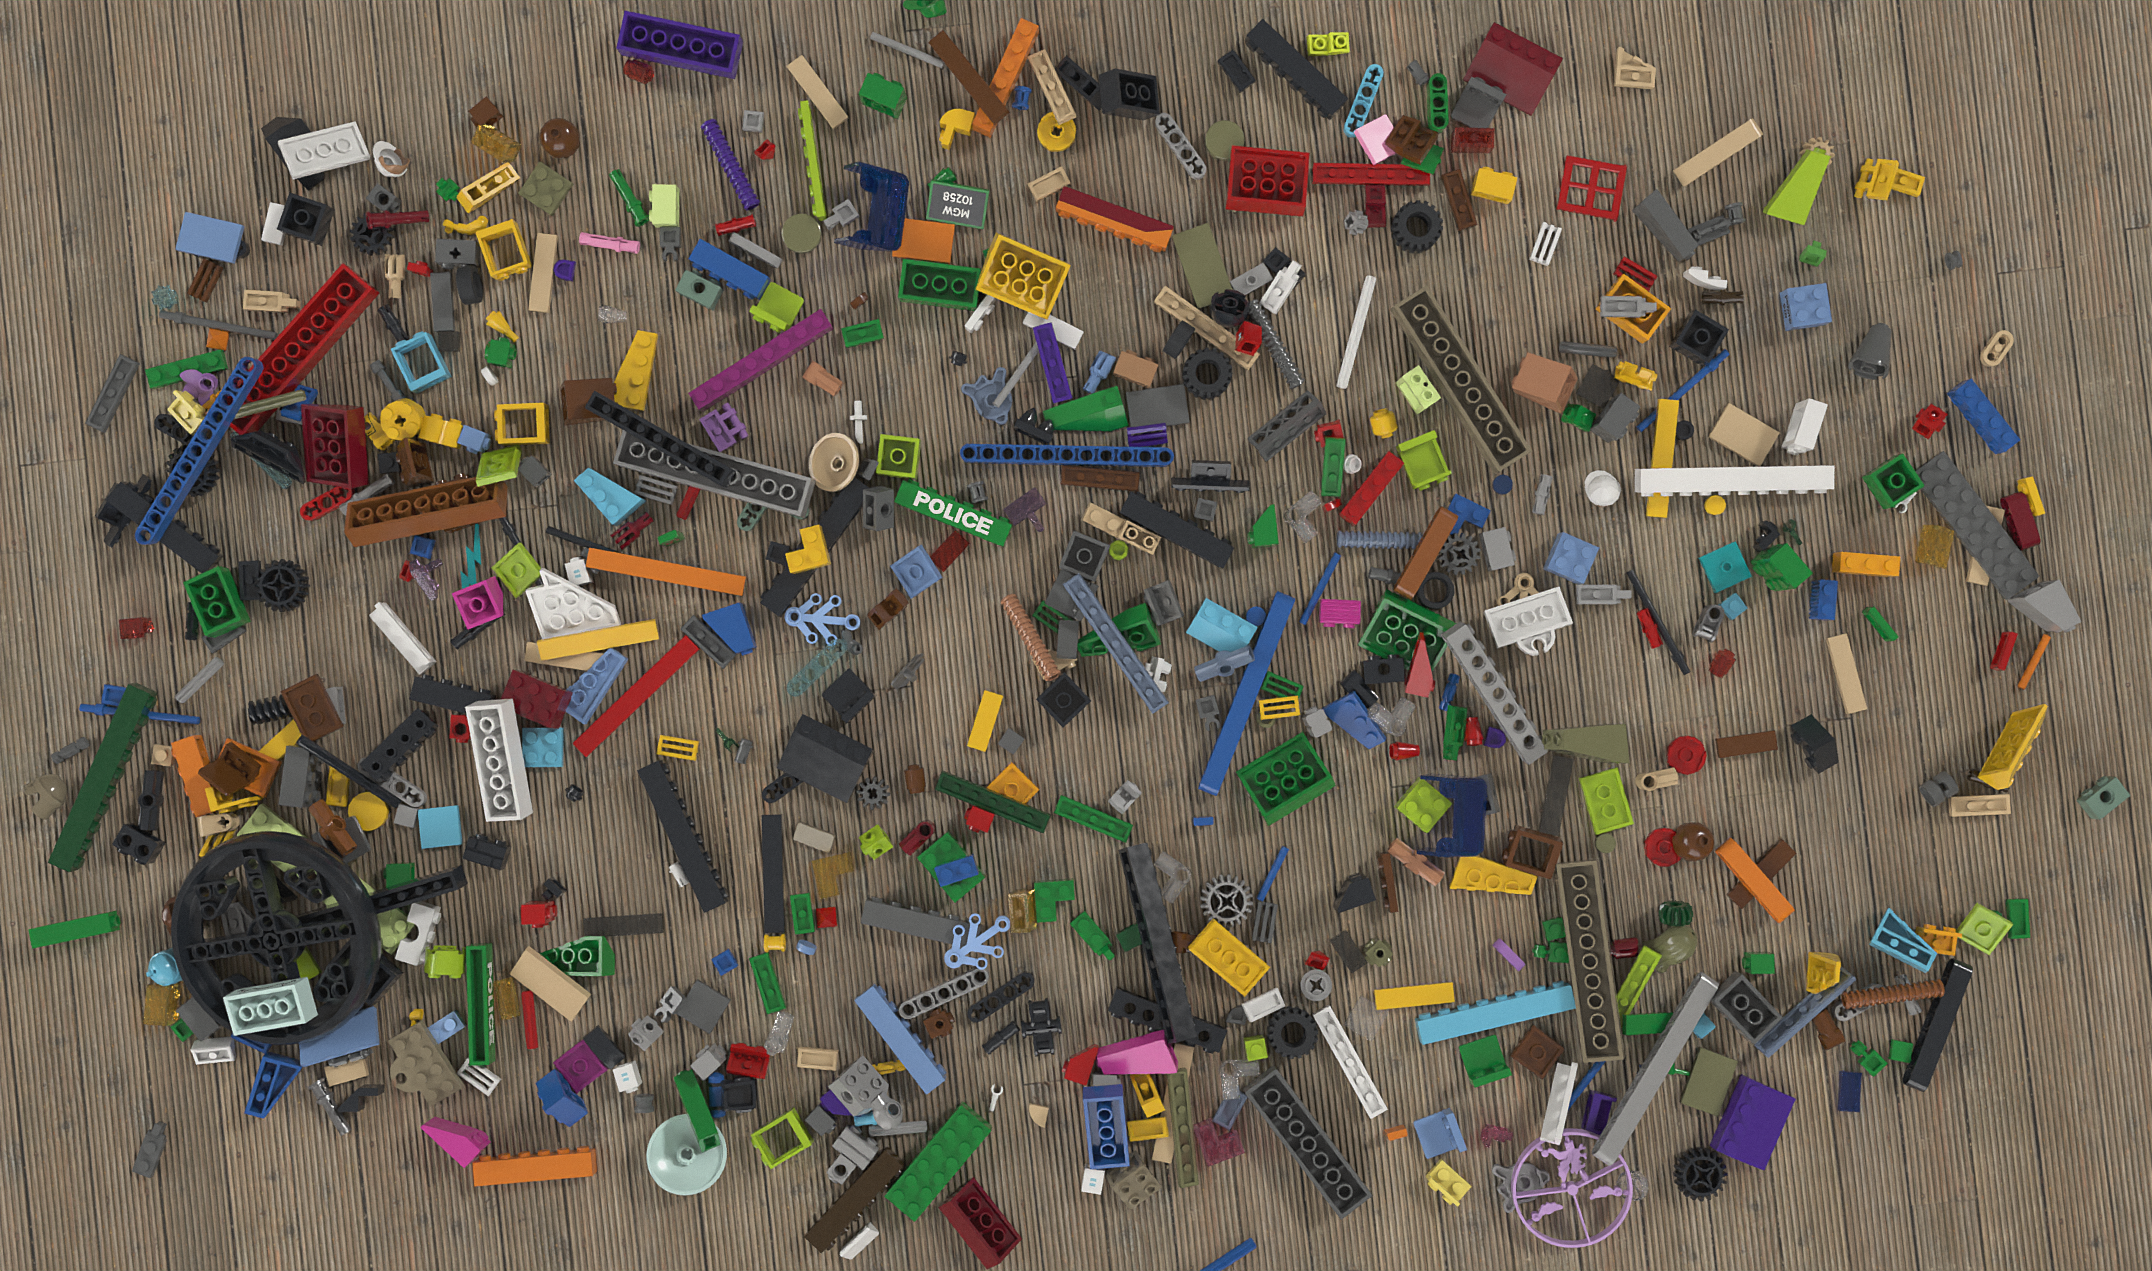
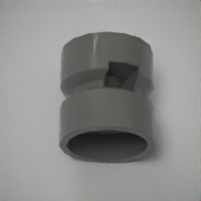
M1945 771L1934 776L1933 781L1928 780L1919 786L1922 796L1933 807L1943 803L1945 797L1950 798L1959 792L1955 780Z

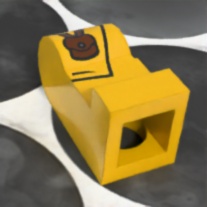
M369 412L364 416L365 433L373 441L377 449L384 451L395 439L387 436L381 427L380 421L372 413Z

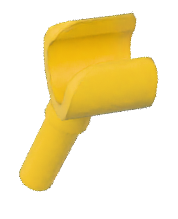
M414 1009L410 1013V1027L416 1024L417 1020L423 1019V1009Z

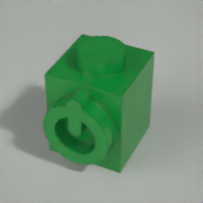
M498 337V340L491 339L485 348V360H487V363L494 366L512 368V362L516 359L517 355L515 345L510 343V339Z

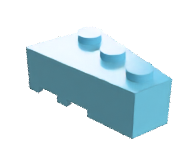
M587 468L574 480L614 526H619L646 502L643 498L591 468Z
M1890 908L1885 911L1868 944L1924 973L1929 971L1937 955V952L1919 935L1913 932Z

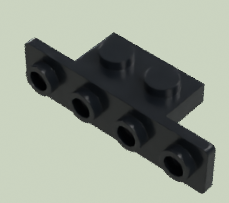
M1192 460L1191 478H1171V488L1179 491L1186 489H1195L1201 492L1206 490H1214L1216 492L1233 490L1236 493H1244L1245 491H1250L1249 480H1230L1231 461Z
M142 474L136 484L139 487L138 491L143 495L150 490L152 482L145 474ZM115 482V483L113 484V486H112V488L110 489L109 493L107 494L106 498H107V497L110 495V493L115 489V487L118 485V483ZM105 499L95 515L96 518L112 525L104 538L106 545L112 548L114 544L119 542L121 532L124 527L130 524L131 519Z

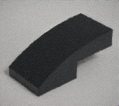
M1276 247L1263 260L1264 264L1275 275L1284 267L1288 268L1291 264L1290 258ZM1301 269L1297 273L1299 278L1294 288L1306 276L1305 272Z
M599 1025L583 1037V1040L610 1070L625 1058V1053L612 1042V1037Z

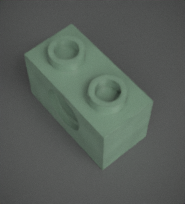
M685 270L675 291L714 311L724 291L720 287V283L711 278L709 281L702 278L703 274L696 270H692V272ZM698 285H705L702 293H696Z
M2103 776L2099 778L2095 786L2084 790L2080 794L2081 797L2076 800L2091 819L2101 820L2131 796L2117 777ZM2103 792L2104 799L2101 801L2100 794Z

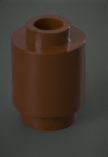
M919 764L908 765V769L904 770L906 788L909 789V794L924 792V787H926L924 768L919 767Z

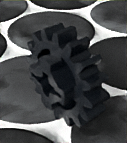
M364 213L363 219L356 217L358 223L352 222L355 228L349 230L350 233L354 234L350 240L356 242L353 246L357 249L360 248L359 251L365 254L367 252L368 255L372 256L373 252H375V254L380 255L381 249L385 252L387 251L386 245L392 246L389 239L394 238L390 234L394 228H385L383 226L368 229L366 213ZM362 242H368L370 246H365Z

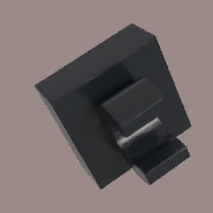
M551 877L543 884L548 889L542 896L546 900L551 899L554 895L558 898L567 889L554 877Z

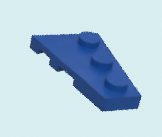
M1355 691L1322 708L1327 717L1367 749H1371L1386 741V736Z

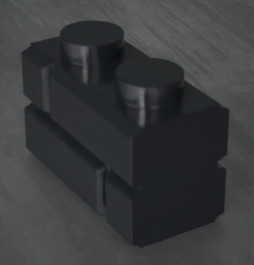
M476 833V836L473 835L468 838L463 859L497 870H503L506 867L511 846L506 845L507 842L504 840L495 839V841L488 840L487 835Z

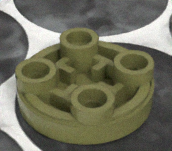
M1228 120L1214 123L1206 133V149L1216 160H1230L1232 145L1244 146L1242 129L1236 123Z
M801 213L795 214L784 223L782 238L786 246L796 254L808 253L820 244L821 228L812 216Z

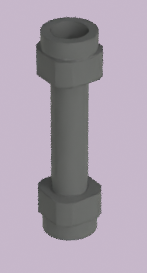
M380 360L373 362L370 368L375 375L380 377L392 394L390 397L393 402L406 398L405 394L396 388L385 372L386 367Z

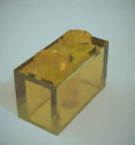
M478 125L471 140L472 144L502 163L515 162L522 146L491 125Z
M1016 889L1008 893L1011 933H1030L1037 928L1034 889Z
M155 982L147 984L143 1024L168 1026L175 1023L178 1017L176 1012L177 1001L180 997L178 984L162 986Z

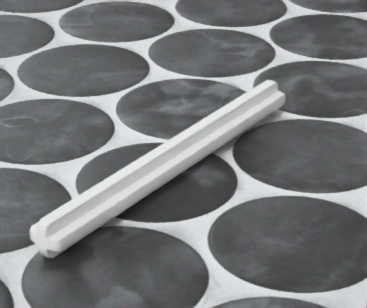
M1367 275L1364 281L1336 385L1341 389H1346L1348 386L1376 278Z

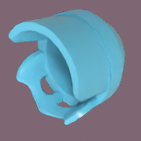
M173 948L156 953L149 961L146 976L159 985L168 986L183 981L176 965Z

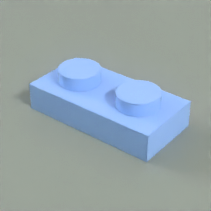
M454 1010L428 1027L436 1042L440 1044L467 1025L458 1011Z

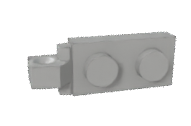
M1642 296L1600 297V317L1640 318L1645 317L1646 313L1657 311V303L1646 302V298H1642Z
M1576 585V604L1621 603V599L1632 598L1631 590H1621V586Z

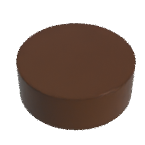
M863 292L850 305L856 310L869 297Z

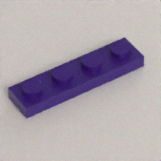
M1052 322L1033 327L1053 403L1072 399Z

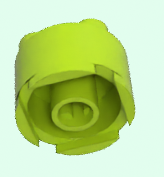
M434 945L433 949L430 950L429 946L425 947L424 972L428 974L429 978H441V975H449V978H461V974L465 973L466 948L462 947L461 950H456L457 946Z

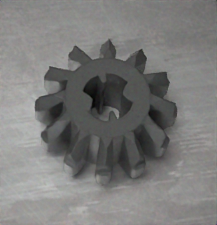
M876 776L873 777L872 783L869 778H866L867 785L862 782L859 784L864 790H857V794H863L862 797L858 798V801L865 799L863 807L870 803V810H874L875 803L878 809L882 808L880 801L884 804L888 802L883 796H890L889 792H884V790L889 788V785L882 787L884 779L877 783ZM870 788L871 790H873L874 788L877 789V798L876 796H874L873 798L870 797Z

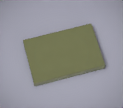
M1699 1047L1679 1102L1718 1117L1738 1061Z

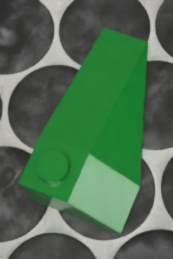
M1146 603L1126 609L1112 618V621L1132 649L1143 651L1161 645V639ZM1095 630L1078 639L1077 650L1082 657L1105 655L1108 652V649Z

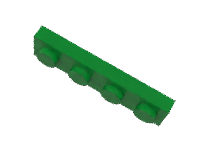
M220 349L145 369L149 388L156 389L182 382L184 380L179 375L183 371L195 369L202 374H212L227 370L228 366L224 350Z

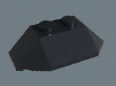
M276 117L261 128L266 141L286 167L287 164L279 148L278 141L311 133V130L301 118ZM320 172L297 178V180L309 191L324 180L325 173Z
M261 430L231 437L232 448L303 485L306 482L298 451L292 443H284L273 433H265Z

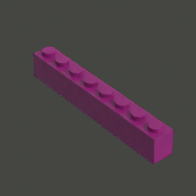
M820 309L688 394L697 408L704 412L826 335L834 328L822 309Z

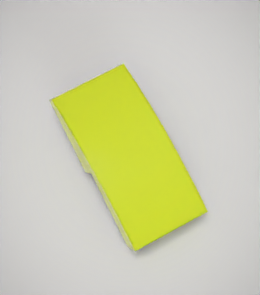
M1330 32L1328 35H1308V56L1349 53V33Z

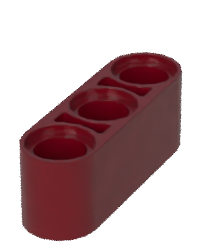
M2020 491L2002 497L2000 505L2005 510L2004 517L2012 541L2019 550L2022 551L2040 545V535L2026 495Z

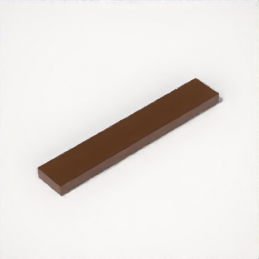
M944 30L940 31L928 42L994 125L1010 113Z

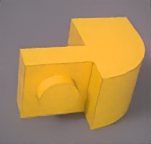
M952 109L942 116L939 122L940 127L945 129L941 131L939 137L942 148L950 150L955 132L967 136L971 135L972 123L975 118L974 112L964 109Z

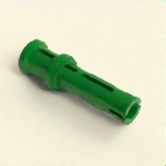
M620 169L612 171L609 177L625 201L626 211L632 215L635 220V226L645 225L650 220L649 215L646 214L642 207L643 203L635 197Z

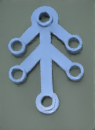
M814 593L799 608H789L784 616L786 623L790 626H797L810 644H815L818 641V635L811 632L804 622H812L830 646L836 645L838 638L836 635L831 634L824 624L845 625L849 630H856L861 624L860 618L854 614H850L846 618L824 616L832 608L841 605L842 600L837 595L831 596L829 601L814 614H805L813 605H819L822 602V596ZM819 596V602L814 603L813 597ZM835 597L839 599L837 605L832 603V599ZM793 613L798 615V619L795 621L791 618ZM851 619L856 620L857 623L855 626L850 625L849 622ZM811 634L815 635L816 637L815 641L813 642L809 641V636ZM830 636H833L835 638V642L833 644H830L828 642V638Z
M977 913L971 914L969 917L970 928L967 944L961 949V936L964 935L965 928L960 924L956 925L953 928L954 939L952 949H949L944 956L946 965L950 968H958L962 964L976 966L980 970L985 969L988 964L985 957L977 959L965 956L971 951L991 954L995 958L1002 957L1004 949L1001 946L993 947L982 945V943L999 931L1005 932L1010 928V919L1005 915L997 917L995 925L976 937L981 916ZM973 916L979 918L977 923L972 922L971 918ZM1000 921L1006 922L1004 928L999 926ZM957 927L962 928L963 932L961 934L955 932ZM996 948L1001 949L1002 953L1000 955L994 953ZM952 955L958 957L956 962L951 961L950 957ZM979 960L985 961L983 967L978 965Z

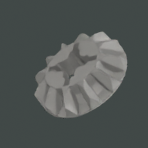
M1319 969L1309 970L1303 975L1300 982L1302 993L1312 1001L1325 999L1332 989V981L1329 975ZM1320 979L1319 985L1323 990L1318 988L1312 990L1313 985L1310 980L1316 982Z

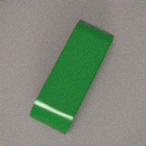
M1436 73L1432 75L1426 87L1428 129L1440 134L1444 131L1449 121L1448 90L1445 75ZM1438 81L1441 84V88L1434 87L1432 82ZM1433 101H1440L1442 107L1434 106ZM1434 120H1440L1443 126L1437 127L1434 124Z

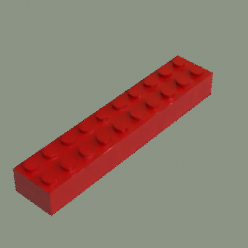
M342 263L258 358L263 364V371L242 405L293 392L380 293L351 267ZM254 364L249 368V371H252ZM242 379L237 383L239 388L243 386ZM229 396L227 399L228 405H231L233 402L232 396ZM278 408L233 419L230 427L239 435L258 431Z

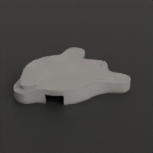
M1524 1162L1517 1177L1516 1192L1542 1189L1550 1180L1549 1173L1546 1170L1535 1167L1533 1164ZM1494 1164L1491 1169L1492 1173L1503 1179V1183L1497 1186V1191L1504 1197L1503 1209L1505 1212L1511 1213L1515 1209L1511 1194V1178L1515 1164L1511 1166ZM1538 1196L1517 1198V1203L1519 1205L1530 1202Z

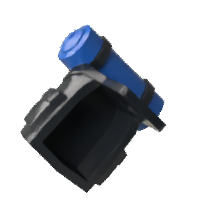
M714 1072L708 1076V1109L713 1118L725 1116L726 1111L745 1113L751 1112L752 1109L756 1108V1088L753 1078L737 1076L734 1077V1080L724 1079V1074Z

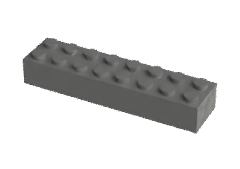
M1275 1065L1271 1066L1243 1088L1244 1093L1341 1220L1373 1196Z

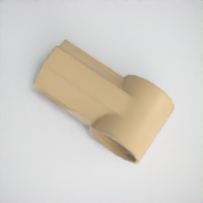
M1672 767L1640 773L1636 776L1635 784L1641 790L1652 791L1657 788L1676 785L1679 779L1675 768ZM1648 776L1650 784L1646 787L1644 779Z

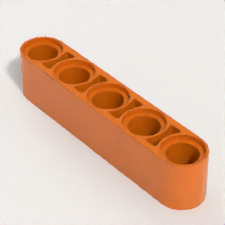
M1729 838L1715 850L1720 859L1777 923L1780 924L1795 911L1793 906L1736 841Z

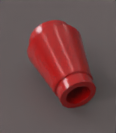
M1478 717L1466 718L1464 741L1467 746L1483 745L1482 740H1484Z
M1395 741V743H1391L1389 746L1390 758L1396 761L1416 757L1420 754L1419 745Z

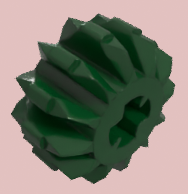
M1676 900L1663 902L1659 910L1660 921L1664 925L1675 927L1689 925L1693 917L1692 906L1688 902Z

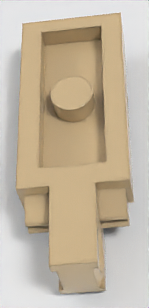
M244 290V310L284 313L289 312V308L300 309L301 301L290 299L289 294L273 291Z

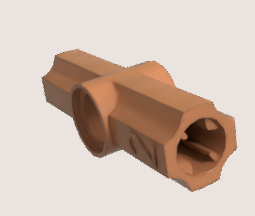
M1398 838L1392 841L1387 849V852L1404 863L1403 865L1416 875H1420L1433 886H1436L1445 874L1441 869L1429 862L1427 857L1417 850H1413Z

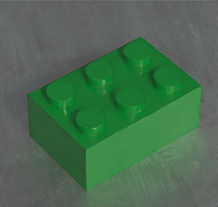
M1788 543L1768 546L1750 561L1755 573L1759 576L1762 575L1766 580L1765 584L1768 588L1775 591L1796 589L1813 574Z
M217 566L183 582L205 636L216 638L251 622L243 601H240V594L229 568Z
M947 831L917 858L938 882L934 869L935 866L968 856L969 854L953 835ZM979 866L978 875L942 886L954 903L986 877Z

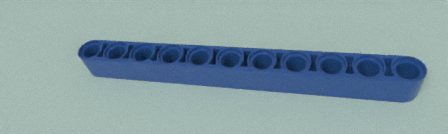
M243 357L236 365L137 528L135 539L139 544L154 545L160 541L261 375L263 364L260 360L252 357ZM250 362H253L254 364L252 371L248 370V364ZM240 379L243 380V386L241 388H239L237 384ZM229 396H232L233 402L231 405H228L227 399ZM221 412L223 418L221 422H218L217 415ZM208 430L212 431V437L210 439L207 438ZM199 446L202 449V453L200 456H198L196 453V450ZM189 463L192 466L190 473L186 470V466ZM178 480L181 482V488L179 490L176 488V483ZM168 497L171 500V504L169 507L166 505V499ZM157 514L161 517L159 524L155 520ZM147 531H149L150 533L149 540L145 538V534Z
M965 444L960 449V456L963 461L976 464L1167 467L1174 459L1172 450L1166 447ZM973 449L975 452L974 456L969 459L964 457L965 450ZM985 450H993L994 456L991 459H986L983 456ZM1005 450H1012L1014 456L1011 459H1005L1003 457ZM1025 450L1033 452L1031 459L1026 460L1023 458L1022 454ZM1045 450H1050L1053 453V457L1050 460L1043 459L1042 453ZM1064 451L1072 453L1073 456L1070 460H1064L1061 457ZM1082 452H1091L1092 458L1088 461L1081 458ZM1102 452H1109L1112 458L1109 461H1103L1100 456ZM1128 452L1131 455V459L1125 462L1121 460L1120 454ZM1163 452L1168 453L1170 460L1162 462L1159 455ZM1141 453H1149L1151 459L1148 462H1143L1140 459Z
M1277 591L1253 648L1255 661L1248 663L1200 780L1199 790L1217 796L1294 605V597Z

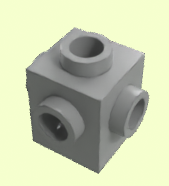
M647 1015L643 1020L638 1018L631 1025L633 1029L628 1035L633 1043L645 1051L664 1031L654 1019Z

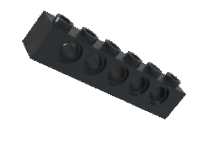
M1116 986L1108 1006L1111 1016L1118 1019L1122 1017L1128 1018L1131 1024L1140 1026V1024L1148 1026L1147 1029L1152 1032L1164 1029L1157 1001ZM1127 1003H1133L1135 1009L1132 1012H1127L1124 1006ZM1145 1010H1152L1154 1015L1152 1018L1146 1019L1143 1017V1012ZM1192 1015L1193 1021L1196 1024L1197 1037L1187 1039L1184 1043L1195 1047V1045L1202 1046L1203 1051L1211 1054L1214 1051L1219 1053L1227 1033L1226 1027ZM1201 1031H1207L1209 1036L1207 1039L1201 1040L1198 1038V1034Z

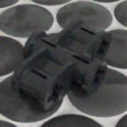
M1048 998L1034 1002L1028 1000L1031 1022L1021 1021L1022 1037L1025 1039L1027 1036H1033L1035 1057L1048 1053L1055 1055L1052 1033L1058 1032L1062 1034L1060 1016L1056 1019H1050Z

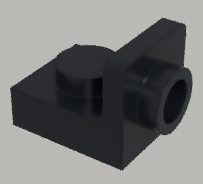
M1766 520L1759 524L1766 534L1763 532L1755 539L1757 543L1753 548L1757 552L1764 551L1780 535L1777 531V526L1771 521L1768 522Z

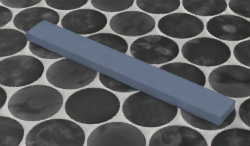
M1080 573L1063 583L1067 592L1152 714L1167 705L1169 701Z

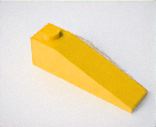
M1808 952L1806 991L1817 994L1839 983L1841 968L1839 955Z

